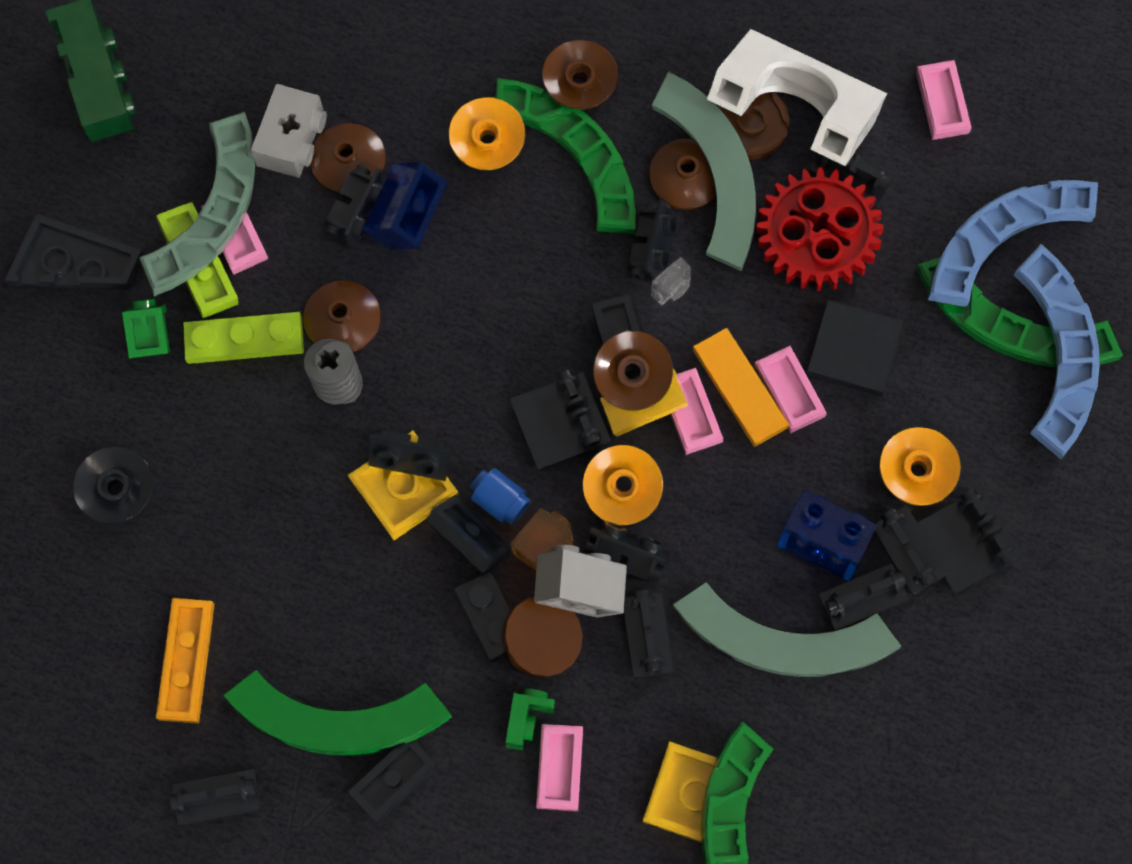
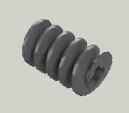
M322 339L314 343L307 350L304 358V368L318 398L332 405L354 402L361 394L363 382L349 344L335 339Z

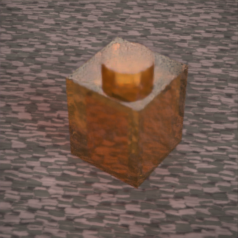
M541 507L510 543L511 551L517 558L536 572L538 554L555 551L556 545H571L573 543V532L569 530L572 525L557 511L549 514Z

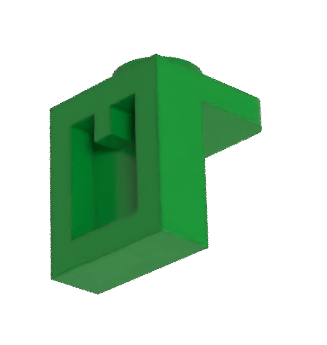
M155 298L131 301L132 308H127L122 312L129 358L168 354L170 347L164 315L167 311L166 303L156 304Z
M524 689L523 694L514 693L506 736V748L523 751L524 740L532 741L536 716H530L529 710L554 714L555 700L548 699L547 692Z

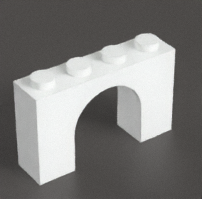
M750 29L719 66L707 100L742 116L753 100L763 93L783 92L800 97L816 107L823 116L811 150L846 166L874 125L887 93Z

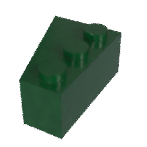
M78 0L45 10L48 20L57 34L59 44L56 46L60 57L64 59L69 77L67 81L81 125L89 140L93 142L134 130L131 115L137 114L130 92L124 93L121 84L127 81V76L121 60L115 61L112 52L118 49L117 41L112 28H104L92 1Z

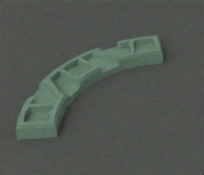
M668 72L652 104V108L674 121L696 141L704 153L716 186V223L706 255L742 271L751 247L756 217L755 185L746 150L734 127L718 106L707 100L708 97L684 79Z
M245 112L209 123V130L216 152V175L213 189H211L208 199L198 215V219L185 233L182 232L167 245L140 257L141 265L154 296L179 286L206 268L232 240L244 219L250 204L255 177V159L251 153L253 138Z
M707 582L673 604V609L682 620L708 644L713 645L740 663L779 675L822 677L829 674L853 671L880 661L901 648L899 642L877 613L858 624L834 632L798 634L771 629L742 616L728 606L712 590Z

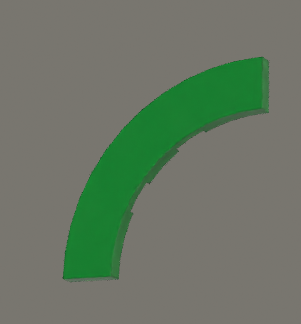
M497 78L495 98L513 106L520 114L525 125L550 136L561 144L580 165L594 195L597 211V231L635 234L636 210L633 189L620 154L601 127L584 111L570 109L558 104L543 88L520 81Z
M941 257L920 263L916 268L928 292L936 266ZM974 283L970 301L966 307L935 302L951 321L981 344L1020 361L1041 366L1057 367L1056 348L1051 328L1032 323L1033 321L1018 316L1004 308L1000 309L987 300ZM1108 320L1095 323L1100 365L1120 360L1123 355Z
M257 670L223 695L241 716L260 731L283 741L289 746L328 755H360L380 752V749L392 747L403 742L406 744L414 741L452 718L450 712L426 683L398 700L382 706L356 711H332L304 705L276 690Z
M743 721L738 723L726 740L708 780L701 820L704 864H748L746 823H744L746 805L756 777L774 749Z

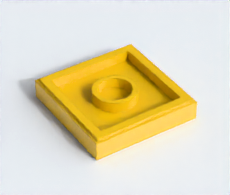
M411 431L408 433L411 435V442L417 443L418 436L415 432ZM368 461L348 475L353 485L393 540H396L425 520L434 507L453 496H459L458 491L448 477L446 481L368 466Z
M669 741L643 822L702 842L701 820L703 801L708 780L717 758Z

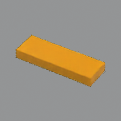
M728 328L693 346V352L754 447L788 429L789 424Z
M172 598L156 719L159 721L199 724L215 605L213 601Z

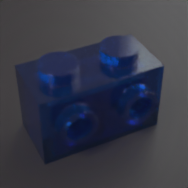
M421 161L393 164L364 227V231L391 250L418 249L448 181Z
M803 490L783 529L777 546L851 581L877 525L868 521L866 517L857 512H849L832 504L822 495L811 494Z

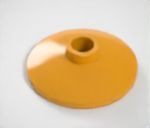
M479 98L468 102L456 112L450 123L449 140L453 152L464 164L478 170H494L506 166L520 153L525 140V128L520 114L507 102L496 98ZM485 135H492L495 138L492 143L488 144L483 143L481 139Z
M922 427L903 430L894 435L882 451L880 457L881 478L886 488L896 498L905 503L917 506L935 504L946 498L953 491L959 480L961 464L957 450L944 435L935 430ZM913 465H921L925 470V474L923 476H916L912 473L911 467Z
M616 445L604 449L590 461L583 478V492L587 504L598 517L618 525H630L644 520L655 510L662 496L663 478L657 463L648 453L634 446ZM625 476L631 480L632 486L629 490L623 491L618 488L617 480L619 477Z

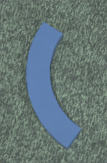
M1057 180L1029 188L1024 186L1003 194L984 205L957 230L944 250L931 281L928 300L966 307L970 301L972 286L980 266L996 247L1020 231L1049 222H1092L1096 213L1098 182Z
M1040 244L1014 274L1035 297L1042 308L1054 337L1057 357L1056 381L1052 397L1041 420L1030 434L1057 457L1062 459L1086 424L1093 404L1099 378V345L1090 309L1087 303H1084L1078 289L1074 285V279L1060 261Z

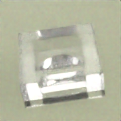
M681 257L678 258L652 281L651 296L661 306L670 298L674 301L679 299L690 287L691 267Z

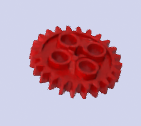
M819 167L816 177L811 178L806 169H803L802 180L797 181L790 174L787 179V188L779 183L775 184L774 192L777 197L772 195L765 196V205L768 208L759 209V219L764 222L757 223V233L764 236L758 239V247L762 249L769 248L764 253V261L777 260L774 264L773 273L777 274L786 270V282L788 284L797 276L801 278V289H805L810 280L815 282L817 291H821L823 281H828L833 290L837 289L838 278L842 277L846 283L851 284L853 279L852 271L863 276L866 269L864 262L874 263L876 254L872 250H880L882 241L877 236L882 235L883 225L876 223L881 219L882 212L877 209L871 210L875 205V196L863 198L866 189L865 184L855 189L852 187V175L842 182L838 180L839 171L836 169L830 178L825 177L822 167ZM807 200H817L822 206L818 209H809L803 203ZM795 212L798 216H790V213ZM841 218H849L856 225L851 228H844L837 221ZM820 226L826 227V229L822 228L819 233L813 231V229H819ZM789 230H795L801 233L803 237L792 241L784 237L783 234ZM841 242H843V243L849 242L850 245H849V246H844V245H842ZM821 249H830L835 252L836 256L832 259H823L818 256L817 252Z

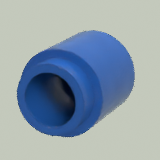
M496 468L492 469L489 473L486 470L481 471L470 486V489L474 491L471 497L473 502L501 523L506 521L511 526L523 516L531 503V500L525 496L526 491Z

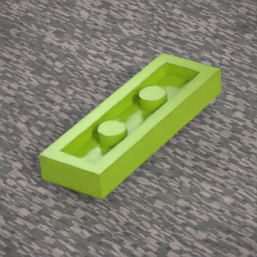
M193 202L156 215L157 223L167 244L182 232L185 233L198 219V213ZM218 256L206 268L186 281V285L202 319L239 305L238 297Z
M292 312L184 322L185 360L188 364L303 354L301 313Z

